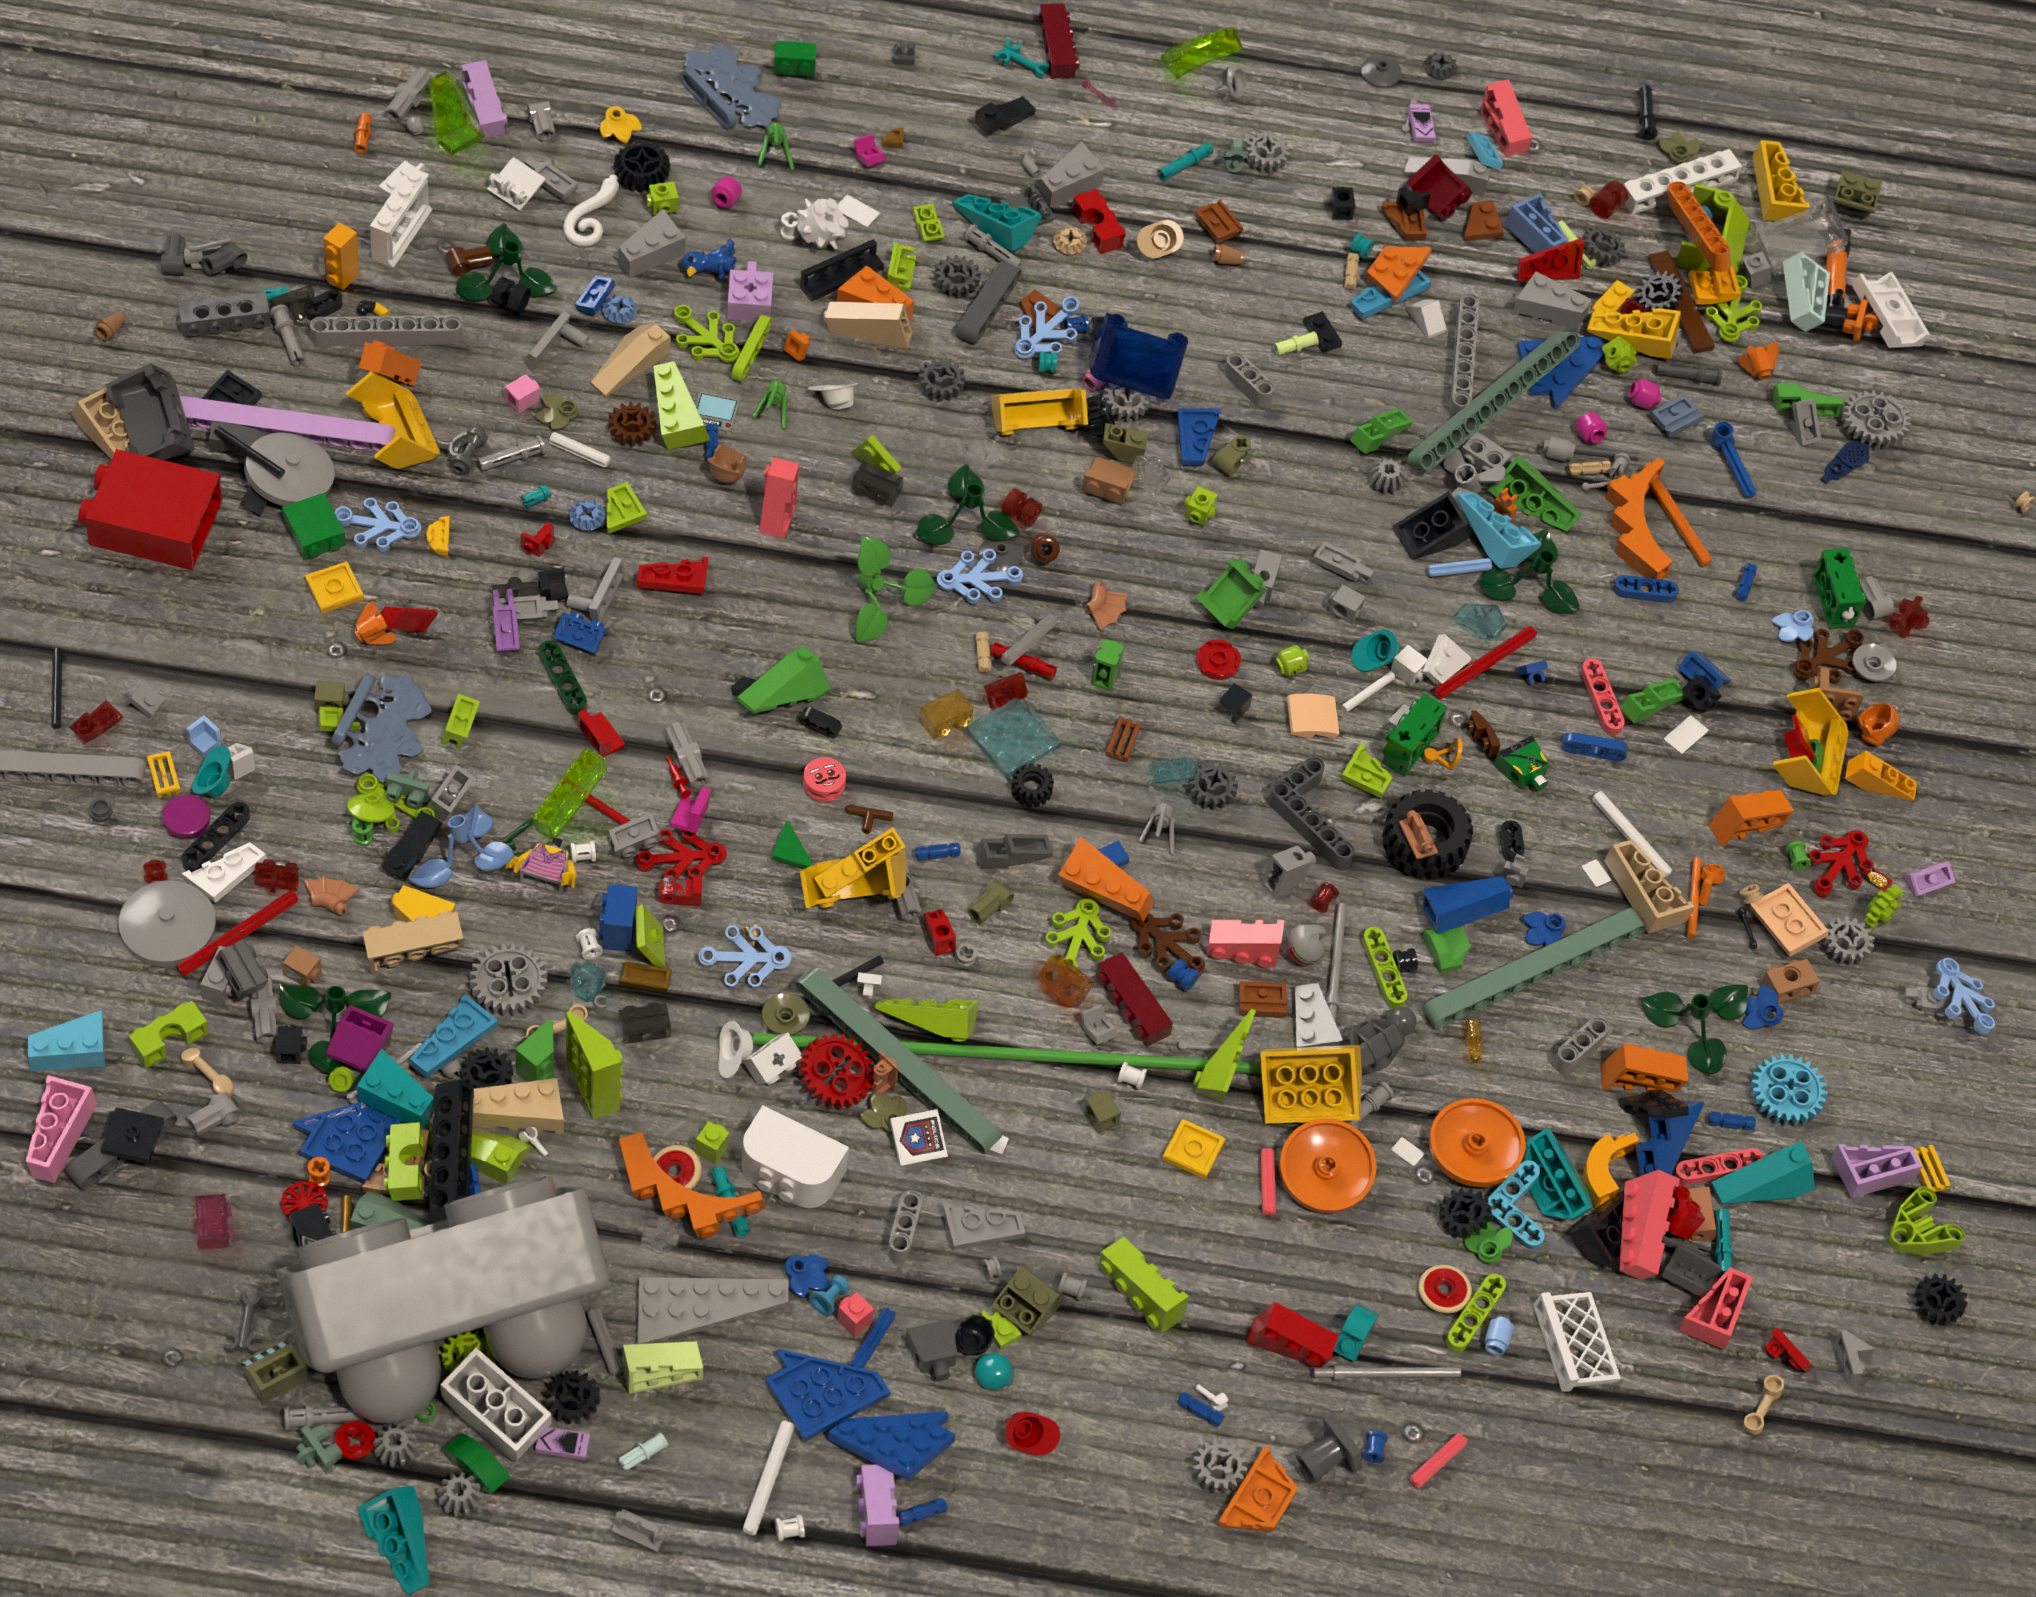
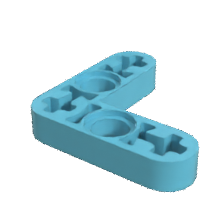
M1527 1160L1522 1162L1490 1195L1488 1202L1491 1205V1210L1492 1203H1502L1501 1209L1507 1213L1504 1219H1502L1503 1212L1498 1208L1492 1210L1491 1218L1503 1228L1511 1227L1513 1236L1524 1246L1534 1250L1543 1245L1544 1231L1515 1206L1539 1179V1166L1535 1162ZM1524 1169H1533V1176L1527 1175L1524 1179V1184L1526 1185H1523L1521 1179L1524 1176ZM1509 1184H1515L1519 1187L1520 1191L1516 1195H1510L1507 1193L1506 1187ZM1517 1216L1522 1220V1224L1519 1227H1512L1508 1223L1509 1218ZM1526 1225H1528L1527 1231L1531 1235L1538 1234V1241H1529V1234L1523 1231Z

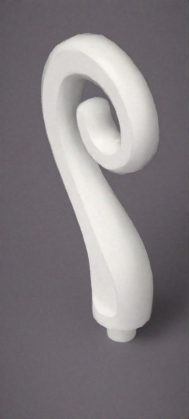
M610 175L609 178L604 179L597 194L577 205L567 215L563 230L566 239L571 244L578 247H588L596 244L603 235L602 224L594 218L582 219L578 224L580 232L585 231L587 228L594 229V232L589 236L577 234L574 227L578 219L583 215L607 205L615 197L619 188L616 175Z

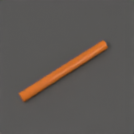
M1701 858L1693 859L1690 902L1695 908L1688 919L1687 938L1695 939L1697 932L1702 870Z

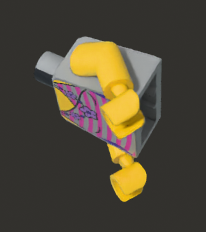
M552 838L550 845L538 843L534 849L526 851L519 857L514 856L505 865L506 869L513 868L514 873H518L520 869L521 884L563 895L565 885H571V888H575V881L577 879L574 862L569 859V852L563 850L565 842L560 838Z

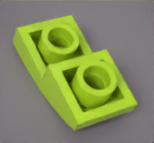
M934 204L913 207L912 212L923 242L944 239L940 218H937Z

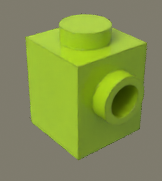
M708 1121L696 1138L695 1153L717 1164L729 1147V1132L722 1125L713 1124Z

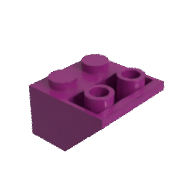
M349 1005L337 1025L326 1056L366 1072L380 1050L383 1049L385 1051L390 1044L394 1023Z

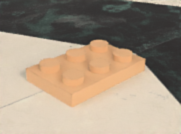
M1789 883L1750 904L1751 911L1789 957L1828 936V929Z

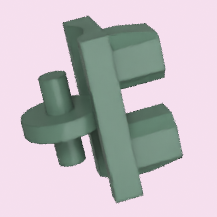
M1229 139L1228 150H1223V156L1228 157L1225 165L1230 172H1239L1243 168L1244 162L1242 158H1247L1248 152L1243 151L1244 140Z
M412 769L409 775L402 773L401 776L389 773L387 777V800L396 803L399 802L402 795L408 797L407 805L419 809L423 802L428 803L430 798L428 794L429 784L424 783V779L417 778V770Z
M323 1424L312 1429L308 1425L301 1428L304 1444L302 1443L297 1446L300 1453L297 1455L296 1461L299 1465L307 1463L312 1468L317 1464L316 1460L325 1474L332 1472V1464L342 1458L341 1450L335 1443L325 1449L322 1447L321 1444L330 1439L329 1433Z

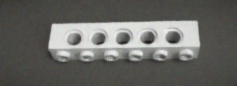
M1730 149L1722 152L1718 151L1713 155L1700 157L1697 160L1682 163L1673 168H1666L1636 180H1629L1623 184L1620 198L1633 215L1669 203L1667 187L1672 182H1684L1692 193L1695 184L1715 188L1738 180L1742 166Z

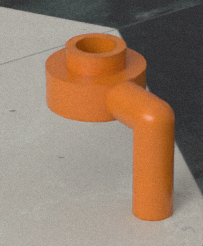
M1709 864L1703 867L1701 878L1704 882L1699 904H1708L1712 884L1724 882L1726 873L1720 865Z

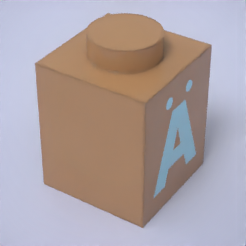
M295 946L282 962L284 976L303 986L308 987L313 981L316 982L322 973L320 958L298 946Z

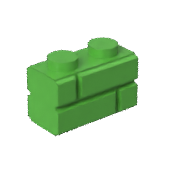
M1103 639L1094 660L1091 684L1093 686L1112 691L1120 673L1124 651L1122 644L1113 640Z

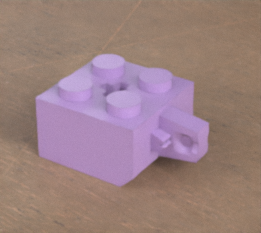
M748 261L747 271L730 270L727 319L758 321L761 314L771 317L773 272L756 271L757 262Z

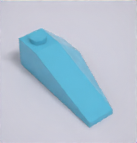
M1475 492L1457 495L1456 498L1486 554L1500 569L1516 567L1541 546L1542 543L1528 529L1523 526L1518 528L1510 522L1512 518L1495 512L1494 506Z

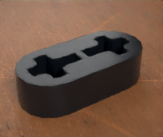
M328 290L308 300L304 304L305 317L312 321L314 318L326 317L340 310L343 304L341 293L336 290Z
M811 707L804 708L799 716V722L804 727L829 738H836L842 729V724L838 719Z
M1505 821L1499 833L1502 855L1506 861L1513 863L1516 854H1513V851L1510 850L1511 846H1514V851L1518 855L1523 856L1525 847L1522 829L1515 821ZM1508 829L1511 830L1512 833H1514L1513 838L1510 837V832L1507 831Z

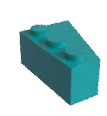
M381 1049L357 1085L358 1101L405 1123L420 1122L423 1130L434 1113V1097Z

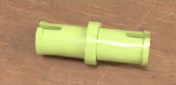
M1313 331L1301 336H1291V339L1274 343V351L1277 356H1281L1293 351L1297 353L1303 348L1318 345L1317 334Z

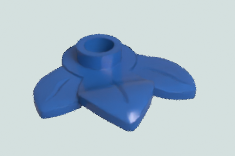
M1538 911L1528 913L1522 918L1530 927L1525 939L1527 943L1535 946L1545 943L1548 946L1562 939L1566 923L1560 914L1552 913L1547 916Z
M1761 985L1758 997H1747L1745 1013L1748 1016L1742 1024L1750 1029H1760L1765 1025L1775 1026L1782 1021L1784 1013L1778 1005V995L1772 988L1767 985ZM1770 1012L1776 1013L1774 1018H1768Z
M810 1254L804 1258L799 1255L791 1256L785 1263V1272L790 1278L792 1291L799 1297L804 1298L809 1289L817 1291L827 1290L829 1287L828 1278L823 1271L828 1267V1261L815 1254ZM794 1264H798L801 1270L796 1269Z

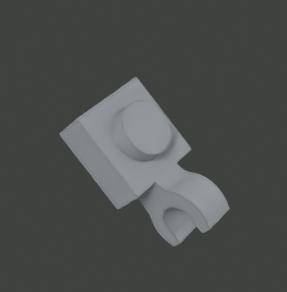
M1516 854L1513 863L1506 862L1502 876L1507 884L1520 888L1523 887L1528 868L1522 866L1525 857Z

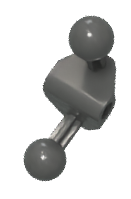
M1398 1006L1388 1013L1386 1020L1371 1018L1355 1025L1351 1029L1350 1045H1360L1363 1072L1371 1074L1391 1064L1405 1043L1404 1036L1412 1033L1416 1027V1016L1411 1009Z

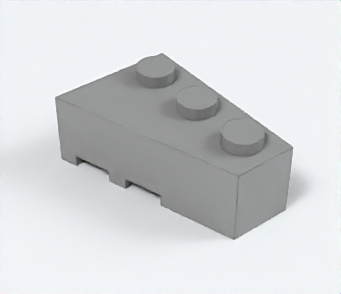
M1081 141L1041 177L1039 192L1047 205L1053 208L1073 199L1075 195L1102 186L1105 169Z
M662 209L619 246L618 264L629 278L684 255L685 236L665 210Z
M1535 272L1516 298L1512 315L1519 316V313L1532 316L1534 320L1543 318L1552 320V324L1578 329L1588 314L1592 299Z

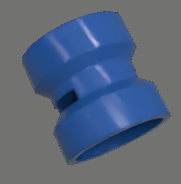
M1179 959L1171 967L1167 977L1173 982L1178 981L1184 991H1189L1198 981L1200 973L1194 968H1188V963L1183 959Z

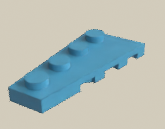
M1419 271L1397 303L1431 288V280ZM1375 284L1372 288L1365 289L1351 300L1350 308L1359 317L1365 319L1397 303L1391 300L1392 296L1387 291L1382 292Z
M464 994L456 1008L453 1007L448 1013L446 1020L435 1028V1033L430 1038H427L410 1058V1065L427 1079L497 1028L498 1020Z

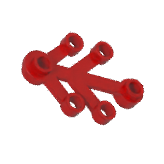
M663 829L660 831L661 836H669V838H663L659 842L662 845L669 846L676 852L652 855L648 851H642L636 856V867L641 872H649L654 868L655 864L679 862L674 868L667 869L664 874V878L674 875V878L678 879L694 860H702L698 866H692L688 869V879H693L692 873L696 872L702 875L711 865H720L726 859L727 851L719 843L709 844L698 837L696 833L683 830L682 840L686 843H692L700 849L693 851L673 838V833L670 830ZM690 833L692 836L688 837L686 834Z
M1854 830L1849 832L1847 837L1833 838L1830 835H1823L1821 837L1819 846L1823 850H1830L1832 847L1846 848L1840 852L1822 853L1819 850H1812L1808 858H1810L1812 865L1835 862L1824 877L1816 879L1813 885L1815 895L1821 898L1829 896L1833 888L1832 882L1843 867L1848 877V887L1854 890L1860 888L1863 879L1856 873L1851 856L1856 852L1860 863L1858 869L1862 874H1870L1874 867L1873 862L1867 858L1865 851L1869 843L1865 833Z

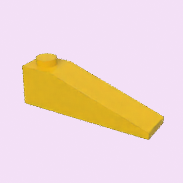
M1657 308L1653 309V312L1640 313V310H1633V314H1620L1619 312L1592 314L1587 332L1610 341L1620 336L1632 344L1638 352L1653 357L1671 359L1676 346L1681 311Z

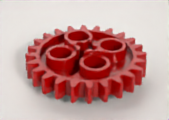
M833 1033L830 1039L824 1034L821 1040L816 1037L812 1043H809L806 1050L801 1054L803 1059L799 1061L798 1065L803 1068L798 1071V1074L805 1077L800 1083L808 1084L805 1092H813L812 1100L819 1097V1105L826 1101L828 1102L829 1109L834 1104H836L838 1110H841L844 1104L849 1109L853 1103L858 1105L861 1099L864 1100L868 1095L867 1092H870L873 1088L871 1084L874 1082V1077L871 1074L874 1073V1068L869 1067L873 1059H866L865 1056L869 1051L862 1052L860 1050L862 1043L855 1046L853 1044V1037L846 1041L845 1034L839 1039L836 1033ZM831 1052L836 1053L839 1059L833 1057ZM846 1057H849L850 1061L828 1085H824V1081ZM817 1068L822 1069L825 1075L820 1074ZM849 1068L854 1069L857 1075L851 1073ZM835 1084L840 1085L843 1091L838 1090Z

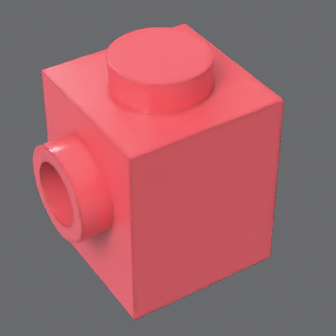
M857 1292L851 1298L848 1296L841 1301L837 1321L855 1337L873 1322L874 1308Z

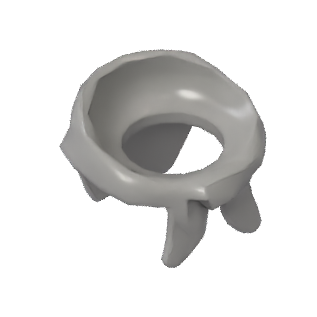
M1227 67L1217 73L1222 78V84L1228 86L1217 89L1219 93L1229 94L1223 98L1222 101L1224 103L1231 99L1238 100L1244 95L1247 79L1245 72L1241 68Z

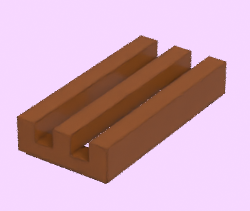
M1119 717L1105 756L1127 763L1141 723L1137 722L1134 724L1132 723L1133 720L1128 719V721H1124L1123 717ZM1121 727H1125L1119 745L1117 747L1116 753L1112 752V750L1116 743ZM1132 729L1134 731L1124 756L1120 755L1129 730Z

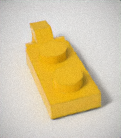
M1617 280L1594 304L1592 314L1619 312L1632 298L1634 290Z

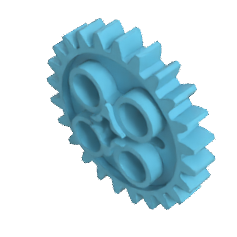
M1780 1054L1777 1060L1772 1055L1769 1061L1764 1059L1762 1065H1758L1753 1073L1750 1095L1756 1097L1754 1104H1761L1760 1112L1768 1111L1767 1118H1770L1772 1115L1776 1116V1123L1780 1119H1784V1124L1787 1125L1789 1120H1792L1793 1124L1797 1126L1800 1119L1802 1123L1806 1124L1808 1118L1814 1120L1816 1114H1820L1822 1107L1826 1103L1825 1099L1828 1092L1825 1091L1827 1083L1821 1082L1824 1076L1816 1075L1817 1067L1809 1068L1810 1061L1803 1064L1802 1057H1799L1796 1061L1792 1054H1790L1788 1059H1785L1784 1055Z

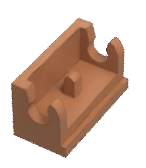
M1710 1188L1688 1189L1691 1193L1690 1197L1701 1207L1700 1211L1705 1217V1221L1691 1236L1692 1241H1716V1227Z

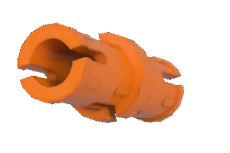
M361 113L359 115L358 126L354 132L356 137L354 150L361 154L367 151L368 139H370L372 134L370 130L372 116L368 113Z

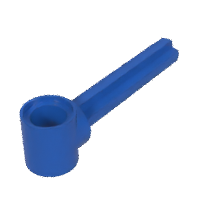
M1718 422L1711 435L1710 443L1714 448L1723 451L1744 496L1750 499L1757 494V491L1733 445L1735 443L1733 437L1734 429L1728 422Z

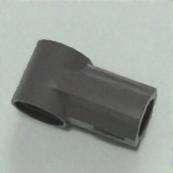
M172 233L166 239L165 254H162L161 257L162 274L184 275L185 273L184 248L186 240L180 234Z
M231 241L230 243L223 244L219 251L203 257L202 265L205 272L209 275L230 266L237 269L245 264L247 254Z

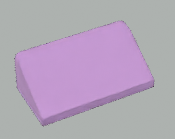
M1949 861L1939 862L1903 875L1915 896L1956 883Z

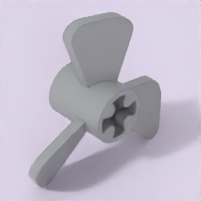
M1458 449L1454 450L1444 460V468L1455 475L1460 485L1452 493V496L1463 513L1464 511L1456 498L1458 494L1475 492L1477 494L1482 489L1483 483H1501L1506 478V469L1503 466H1497L1478 474L1473 465L1465 464L1463 456Z

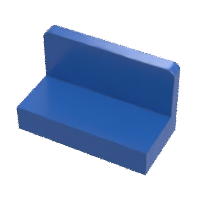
M1691 651L1678 666V669L1691 680L1697 674L1706 676L1717 690L1723 683L1731 682V679L1698 651Z

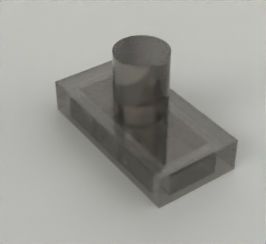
M311 284L271 298L270 310L277 305H286L295 321L303 320L307 316L303 308L304 304L314 298V290Z
M511 577L508 580V584L491 585L492 600L493 590H498L500 599L506 598L507 589H512L513 597L538 595L536 581L522 582L518 577Z

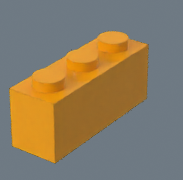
M339 222L323 238L326 281L329 284L344 290L359 276L357 232Z

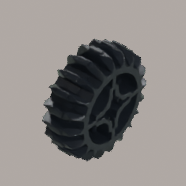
M633 141L632 146L626 144L624 149H620L618 154H616L613 169L618 177L619 184H624L626 189L631 187L633 192L638 189L643 193L644 190L649 191V185L665 183L668 180L671 164L665 150H660L659 145L652 146L651 142L644 144L643 141L640 144H636Z

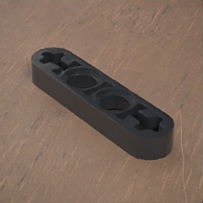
M236 802L230 805L184 851L181 857L183 868L186 871L190 870V872L202 868L201 864L210 861L250 820L249 807L243 802ZM235 812H236V813H241V812H243V815L238 814V815L235 817ZM223 825L230 828L227 833H220L217 829ZM206 841H211L215 844L210 849L202 847V844ZM197 858V862L191 861L188 863V859L194 860Z

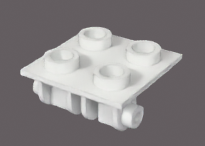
M513 157L500 174H491L489 177L491 184L487 190L521 211L546 178Z

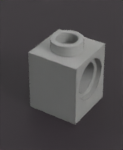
M1763 251L1743 258L1744 273L1752 289L1772 281L1770 266Z
M1342 585L1338 591L1334 590L1328 602L1331 603L1329 613L1353 624L1363 610L1366 597Z

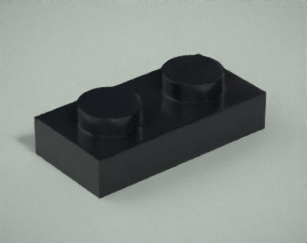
M1323 311L1304 317L1303 323L1309 333L1315 331L1317 334L1318 347L1322 353L1342 347V340Z

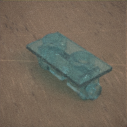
M1189 757L1171 759V765L1168 760L1153 761L1149 764V771L1155 774L1152 784L1194 779L1199 762H1193V759Z

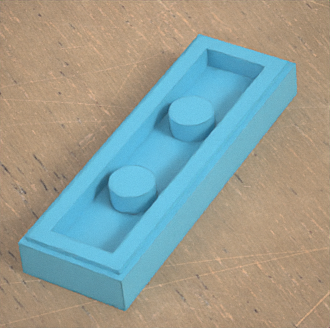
M1469 132L1467 140L1481 164L1501 170L1503 162L1489 138L1485 135Z

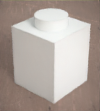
M1407 645L1394 657L1391 671L1412 686L1417 680L1422 681L1426 675L1422 671L1428 659Z

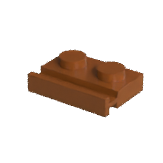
M1218 200L1215 204L1211 203L1195 210L1194 216L1217 244L1235 237L1237 233H1243L1244 227L1221 200Z
M1239 982V1015L1246 1016L1251 1009L1256 1010L1254 1016H1287L1286 983Z

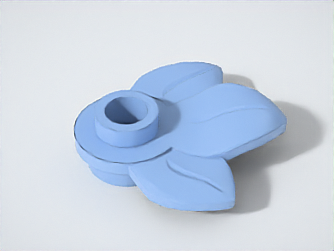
M1799 610L1795 614L1783 613L1772 619V623L1781 628L1779 632V639L1781 641L1791 642L1797 638L1807 641L1813 636L1812 626L1814 619L1811 613L1806 610Z

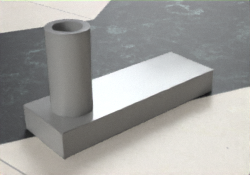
M563 311L531 350L526 366L534 370L561 335L581 347L585 346L589 336L570 325L571 315Z
M616 557L613 558L593 599L570 594L567 599V607L590 612L591 621L593 619L601 622L625 575L623 560Z

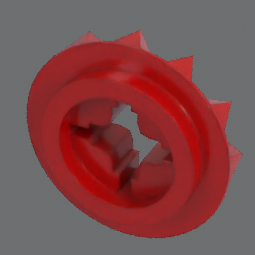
M351 1421L345 1423L337 1430L334 1441L341 1450L342 1457H348L353 1461L355 1458L364 1459L368 1453H372L376 1436L368 1424L361 1421ZM361 1435V1444H354L350 1447L351 1440L349 1438L356 1439Z

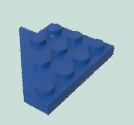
M1579 337V347L1528 389L1529 395H1551L1553 407L1558 409L1604 358L1605 354L1602 349L1601 337ZM1547 339L1518 341L1517 349L1520 360Z
M357 1102L295 1120L293 1128L309 1135L300 1150V1156L309 1160L315 1157L326 1158L330 1164V1169L365 1183L366 1180H369L387 1150L386 1135H390V1125L402 1124L403 1121L367 1104Z
M782 1349L776 1350V1356L784 1369L765 1379V1384L790 1422L794 1424V1428L804 1442L839 1424L842 1420L848 1419L889 1397L891 1392L876 1371Z
M941 1411L844 1419L829 1431V1440L909 1481L955 1442V1433L941 1427L948 1421V1412Z

